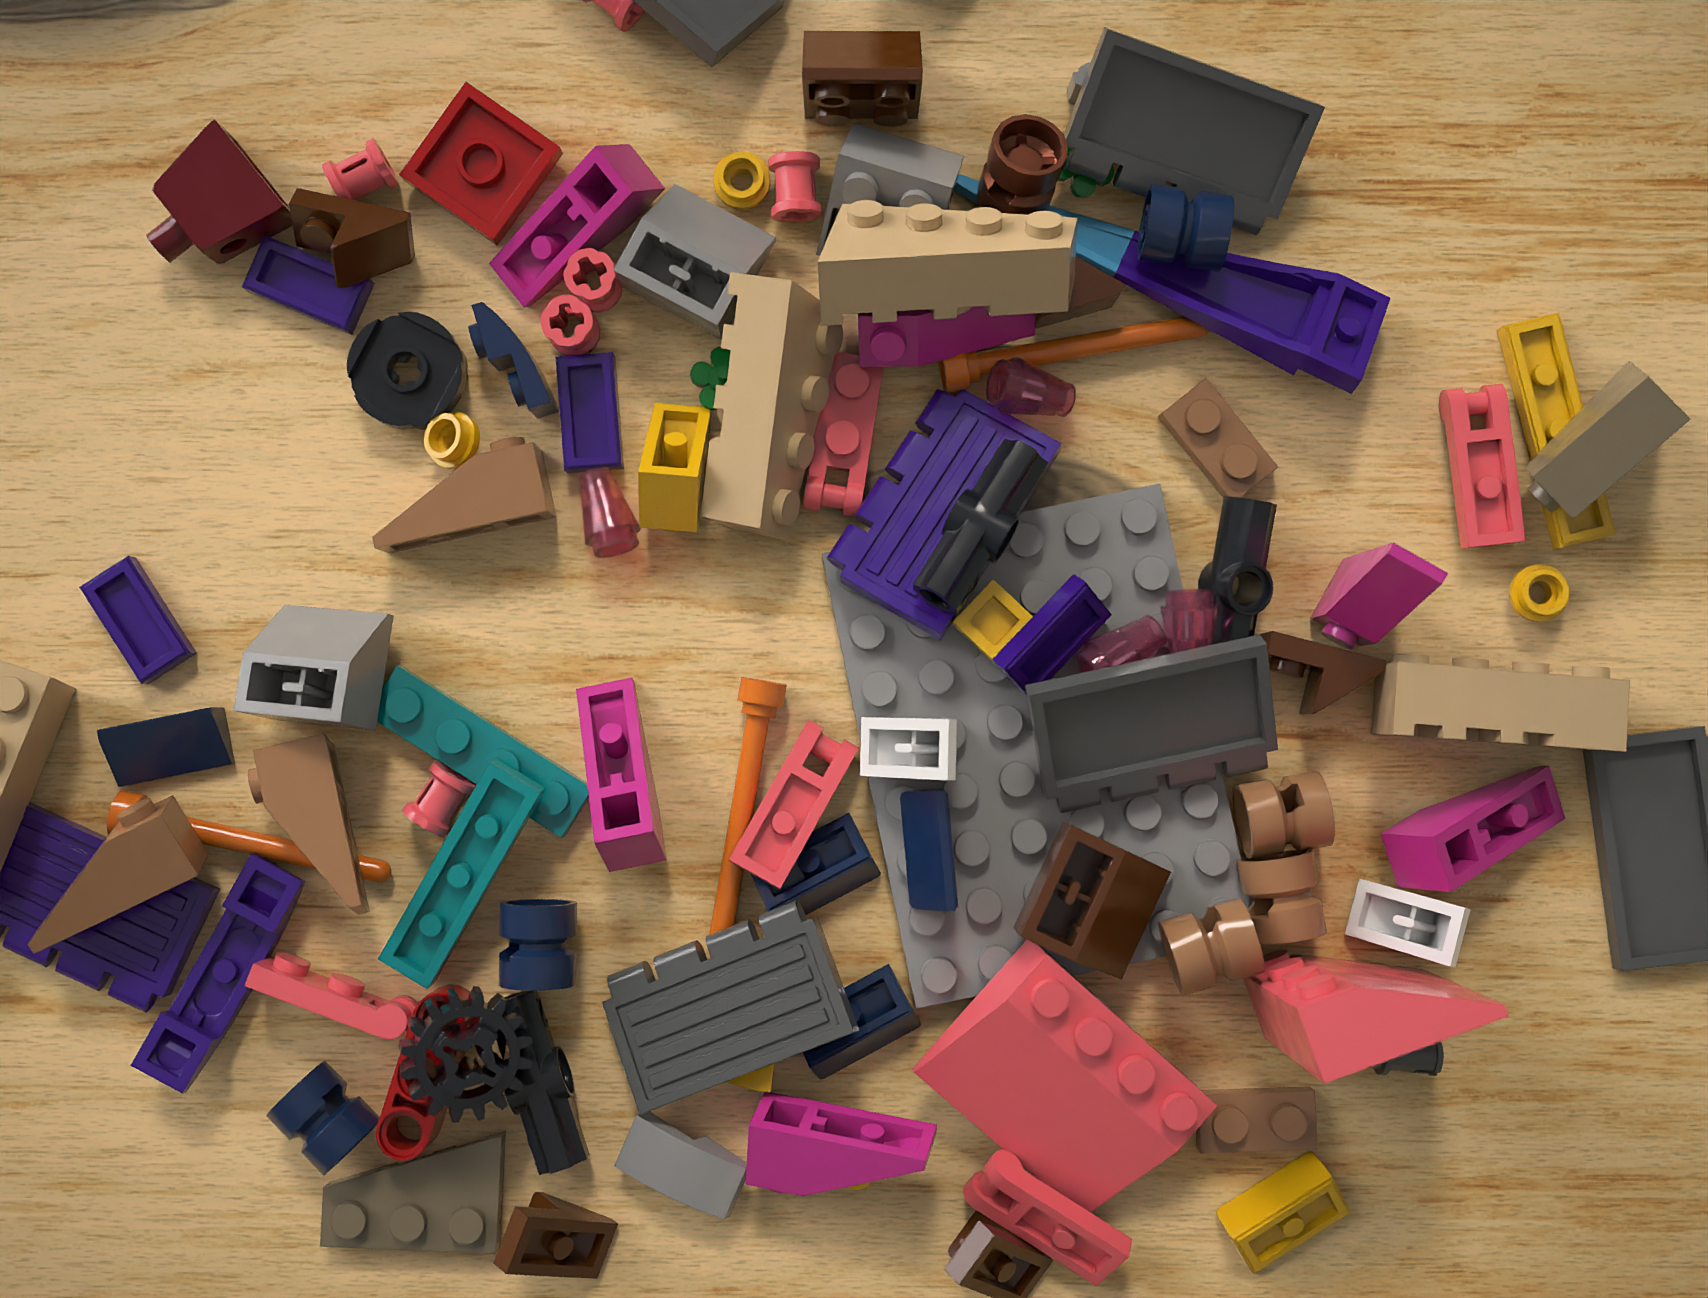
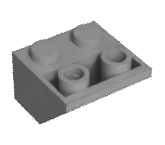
M853 123L838 156L816 255H821L842 203L851 204L860 200H872L879 202L882 206L911 207L916 204L925 203L936 205L942 210H949L964 156Z
M674 184L641 218L613 271L623 288L722 340L724 324L731 325L733 322L737 304V295L727 294L730 272L757 276L776 242V237Z
M284 605L243 652L233 711L271 720L376 731L394 616L387 613Z

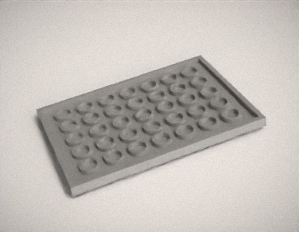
M1161 484L1022 512L1019 516L1018 527L1007 548L995 564L989 563L975 589L965 601V605L962 606L957 614L958 616L994 579L1024 609L1034 616L1062 585L1075 574L1089 585L1112 615L1052 679L1195 649ZM830 552L822 553L860 741L861 717L957 719L956 780L868 776L916 1009L977 996L1027 940L1019 936L1013 927L1062 821L1171 871L1129 964L1166 957L1158 928L1159 921L1189 912L1199 919L1204 918L1206 907L1236 898H1241L1246 908L1251 905L1249 896L1241 891L1237 860H1241L1220 763H1215L1216 780L1169 790L1165 776L1160 775L1157 776L1158 793L1111 802L1108 788L1104 787L1099 789L1101 805L1060 813L1056 798L1047 800L1042 788L1027 696L1015 686L996 663H993L954 625L951 624L941 641L842 584L840 581L842 570L827 560ZM943 788L948 792L958 897L956 911L919 910L912 908L909 903L900 796L904 791ZM1042 947L1074 976L1097 971Z

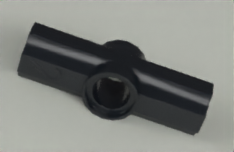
M1004 439L995 451L989 464L985 467L972 490L967 488L960 495L945 521L941 533L943 537L913 583V590L928 604L943 612H951L957 615L962 606L965 605L969 595L975 589L990 562L995 564L1001 557L1020 521L1019 514L1048 468V462L1038 454L1036 449L1020 440L1011 441Z
M1224 496L1213 561L1204 567L1198 579V591L1205 603L1197 648L1254 636L1258 613L1266 608L1273 595V580L1270 573L1266 570L1277 504ZM1237 577L1238 589L1236 594L1233 596L1232 585Z
M520 991L504 997L507 1003L503 1014L516 1008L521 1013L524 1021L516 1030H528L532 1036L533 1043L520 1049V1051L530 1055L533 1065L529 1069H517L516 1073L524 1084L522 1091L507 1088L504 1093L512 1112L515 1115L521 1116L539 1175L552 1174L586 1160L590 1153L572 1100L575 1090L571 1069L560 1046L555 1047L548 1019H546L542 1007L541 997L538 991ZM498 1029L496 1041L504 1060L506 1050L505 1038L502 1031Z

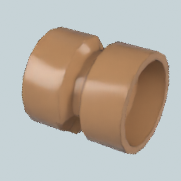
M1313 771L1283 776L1280 786H1275L1268 779L1234 785L1232 800L1235 824L1242 849L1247 858L1254 859L1282 854L1286 844H1291L1298 851L1332 846L1335 837L1333 807L1328 788L1319 772Z
M1287 850L1278 855L1254 859L1245 857L1237 860L1241 891L1252 898V904L1247 910L1255 927L1260 945L1305 941L1318 938L1327 933L1322 900L1311 894V889L1319 883L1313 850Z
M1241 898L1206 907L1204 918L1199 919L1189 912L1158 922L1164 952L1177 988L1182 996L1215 987L1217 978L1220 975H1224L1230 981H1236L1265 971L1260 942L1249 912Z

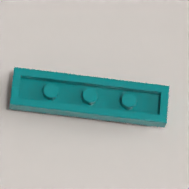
M397 665L383 686L377 719L378 723L475 784L478 783L488 763L495 758L545 787L546 790L530 818L561 838L566 836L589 799L586 781L403 666Z
M497 758L488 763L378 960L426 989H429L436 982L545 792V787Z

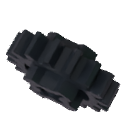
M473 986L468 1000H461L455 988H450L447 992L448 1004L440 1007L434 1000L428 998L424 1002L429 1016L425 1020L412 1016L408 1019L409 1029L416 1035L415 1039L399 1040L398 1046L401 1054L412 1059L401 1063L399 1069L402 1079L416 1078L408 1087L413 1101L429 1095L426 1102L428 1114L435 1116L445 1105L448 1106L452 1122L458 1123L464 1109L472 1108L477 1120L480 1121L485 1118V1104L492 1101L502 1110L507 1107L506 1099L503 1095L507 1088L516 1091L523 1090L524 1084L516 1073L517 1069L532 1068L533 1061L529 1054L520 1051V1049L532 1044L533 1040L528 1030H516L524 1021L517 1008L503 1014L507 1003L503 995L497 993L488 1003H485L481 988ZM469 1017L465 1022L450 1026L446 1025L455 1019ZM498 1029L502 1031L505 1038L506 1050L504 1060L499 1058L492 1049V1045L498 1038L496 1035ZM474 1045L480 1059L464 1056L458 1063L452 1049H460L467 1052ZM427 1048L432 1050L433 1054L441 1060L435 1070L437 1075L434 1079L426 1070L425 1057ZM485 1083L477 1088L464 1090L467 1087Z

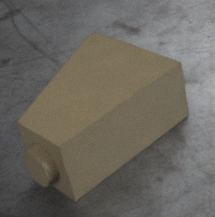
M1629 361L1526 466L1530 475L1535 480L1528 489L1551 513L1561 506L1574 519L1691 419L1647 374Z

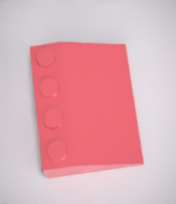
M1026 940L912 1068L918 1077L997 1145L1017 1156L1022 1166L1032 1175L1089 1212L1095 1210L1179 1151L1217 1107L1191 1079L1046 950L1029 940Z
M1280 950L1263 955L1264 972L1243 978L1265 1039L1324 1084L1509 1017L1503 1003L1418 968L1301 954L1289 956L1287 950Z

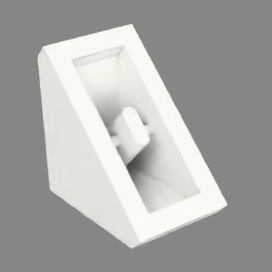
M861 717L860 776L956 780L957 719Z
M1359 878L1345 935L1456 968L1470 909Z

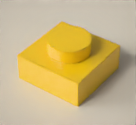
M992 579L956 617L952 625L995 663L992 659L1033 616Z

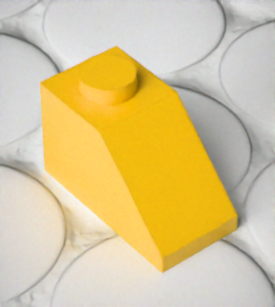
M654 402L638 470L640 528L662 529L669 532L698 531L708 458L711 410L702 406Z

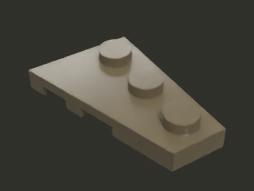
M506 1131L489 1135L482 1140L458 1147L455 1145L437 1150L427 1156L399 1164L397 1162L328 1182L323 1187L320 1247L496 1254L500 1247Z

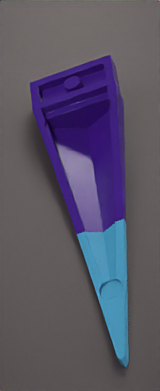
M959 174L954 192L980 205L977 199L979 181ZM1049 205L1047 211L1058 213L1061 217L1077 218L1076 257L1293 376L1300 369L1350 394L1354 392L1362 381L1390 302V297L1339 273L1286 265L1231 253L1226 254L1224 264L1219 272L1187 268L1182 255H1178L1172 263L1158 264L1138 261L1137 244L1139 231Z

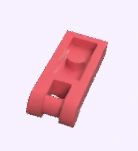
M838 352L834 356L828 379V401L819 414L814 434L815 450L809 465L803 509L820 512L821 506L843 509V515L855 517V513L862 504L884 367H860L858 354ZM827 469L849 472L847 487L826 484Z
M1503 384L1482 385L1479 392L1465 393L1462 388L1442 390L1439 396V412L1446 429L1461 549L1514 544L1526 541L1508 397ZM1481 414L1485 419L1486 429L1471 431L1469 416Z
M808 720L729 858V862L779 890L859 747L845 739L840 744L821 733L824 727L811 720ZM810 753L830 764L823 777L803 766Z
M277 953L276 957L270 956L253 963L244 985L245 987L389 1040L398 1038L408 1030L407 1021L418 1004L411 996L401 995L389 1001L363 991L365 984L348 975L332 973L331 977L328 978L309 971L310 962L287 953Z
M996 1151L986 1161L984 1172L979 1171L975 1173L963 1187L964 1197L971 1207L1095 1286H1098L1129 1257L1132 1238L1023 1170L1020 1160L1010 1151Z

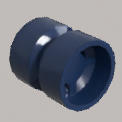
M1151 184L1146 194L1141 216L1137 260L1164 264L1172 263L1178 255H1182L1187 268L1219 272L1226 258L1234 218L1233 195L1200 191L1191 202H1188L1185 192L1178 190L1177 187Z
M520 899L501 902L499 935L509 941V947L499 953V986L505 989L523 991L558 990L574 987L576 985L577 952L567 947L568 940L577 935V902L561 899Z
M326 1061L320 1063L307 1074L266 1115L289 1140L301 1138L304 1141L301 1153L323 1176L335 1167L377 1126L380 1118L360 1096L348 1098L345 1095L348 1083Z

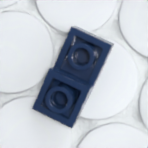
M479 302L471 305L477 323L469 325L468 329L479 359L487 357L488 361L499 372L515 367L516 371L507 375L518 407L527 404L528 410L537 419L558 413L559 410L548 382L534 357L522 341L485 303Z

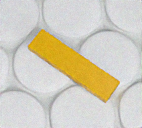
M1560 313L1504 325L1497 329L1530 462L1583 408ZM1606 492L1574 519L1561 506L1551 513L1541 503L1553 550L1616 535Z

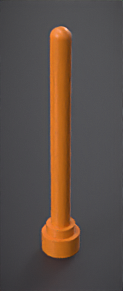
M1184 316L977 353L976 351L967 354L964 352L955 357L938 361L944 391L950 393L969 389L970 383L980 381V375L1198 338L1207 335L1210 330Z
M741 677L737 700L743 702L741 713L747 715L709 935L735 924L744 870L729 862V858L753 818L769 718H776L777 707L783 708L786 684Z
M125 790L119 791L109 809L107 817L108 835L119 822L117 815L132 804L148 798V796ZM186 816L205 845L250 855L256 854L263 858L316 869L291 839ZM358 855L363 880L382 883L389 879L391 867L386 861Z

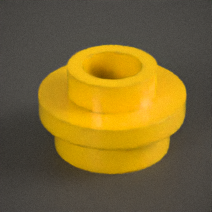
M737 151L726 155L717 164L713 174L714 189L718 198L725 205L733 209L748 210L758 206L766 198L770 189L771 180L767 165L760 157L751 152ZM739 174H746L752 178L753 183L747 190L739 191L731 185L732 180Z
M462 412L437 415L430 421L424 434V446L428 454L436 464L450 470L458 469L476 454L480 443V431L476 421Z
M1535 564L1521 569L1513 577L1509 587V600L1515 612L1522 618L1532 622L1549 621L1560 615L1567 606L1569 586L1565 577L1556 568L1545 564ZM1534 583L1539 584L1544 590V599L1540 604L1533 602L1529 596V589Z

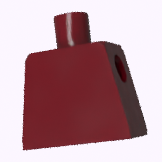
M214 119L154 183L153 193L171 215L146 234V237L161 256L170 263L195 244L207 257L217 264H222L260 244L264 235L273 237L290 228L293 224L289 205L237 140Z

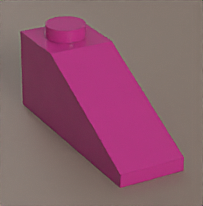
M630 144L596 145L491 260L489 265L524 308L530 307L564 280V270L571 255L585 248H593L599 252L629 228L665 190V187Z
M976 306L963 314L957 315V318L934 319L933 312L924 309L897 311V322L872 323V313H858L860 367H918L952 358L964 352L967 354L1034 336L1036 314L990 316L985 311L984 306Z
M1392 542L1342 559L1310 619L1325 626L1321 632L1324 637L1347 649H1353L1355 644L1359 646L1377 644L1441 586L1448 573Z
M633 678L576 689L594 844L608 871L613 872L667 861L659 804Z
M1540 765L1421 809L1382 832L1381 837L1398 887L1452 892L1566 818L1550 767Z
M764 1092L748 1127L746 1185L769 1189L776 1193L806 1196L925 1171L936 1137L937 1124L773 1092Z

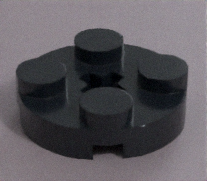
M409 311L400 312L398 316H390L382 321L377 319L360 331L349 350L347 374L351 378L352 389L355 393L354 397L366 413L387 426L403 430L415 428L425 430L433 418L443 413L452 412L460 401L467 379V358L454 336L442 324L429 316ZM412 356L418 358L417 369L421 372L416 382L409 381L406 386L397 385L400 376L393 370L397 361L408 363Z

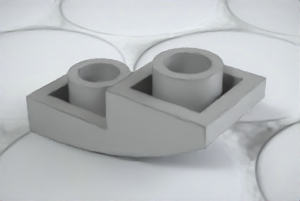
M649 1111L643 1114H636L614 1166L667 1197L712 1216L726 1219L730 1217L746 1181L747 1162L707 1136L693 1140Z

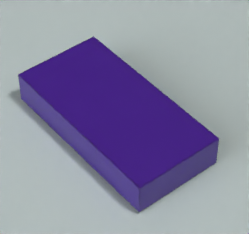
M264 235L242 288L259 297L353 335L375 283L371 279H367L346 288H337L333 263Z
M614 353L555 357L564 471L566 473L624 469Z
M125 557L79 587L141 684H150L197 653L136 557Z
M1073 574L992 660L1015 686L1027 696L1025 685L1051 680L1112 614L1089 585Z

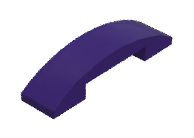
M256 854L250 855L222 904V907L226 908L223 916L169 1010L159 1014L130 1066L182 1094L187 1092L221 1043L253 989L244 986L253 963L270 957L274 952L306 881Z

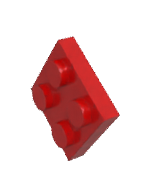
M465 82L399 175L406 183L498 246L561 158L563 152L560 146L471 84Z

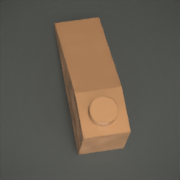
M510 437L490 443L491 451L474 455L372 536L374 548L390 554L557 517L543 451L533 442L525 444L524 437Z
M325 733L253 750L256 768L248 770V781L255 803H264L266 810L351 910L358 915L370 912L336 750L332 741Z
M173 795L153 804L150 798L143 799L127 807L117 815L119 822L29 941L28 946L34 954L199 875L209 853Z

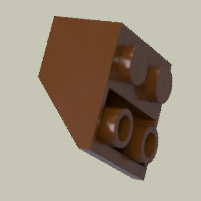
M804 31L802 85L805 119H816L818 124L824 126L846 125L850 122V119H873V122L880 126H900L907 123L908 119H918L923 80L920 31Z
M1062 821L1013 928L1019 936L1076 963L1122 980L1171 871Z

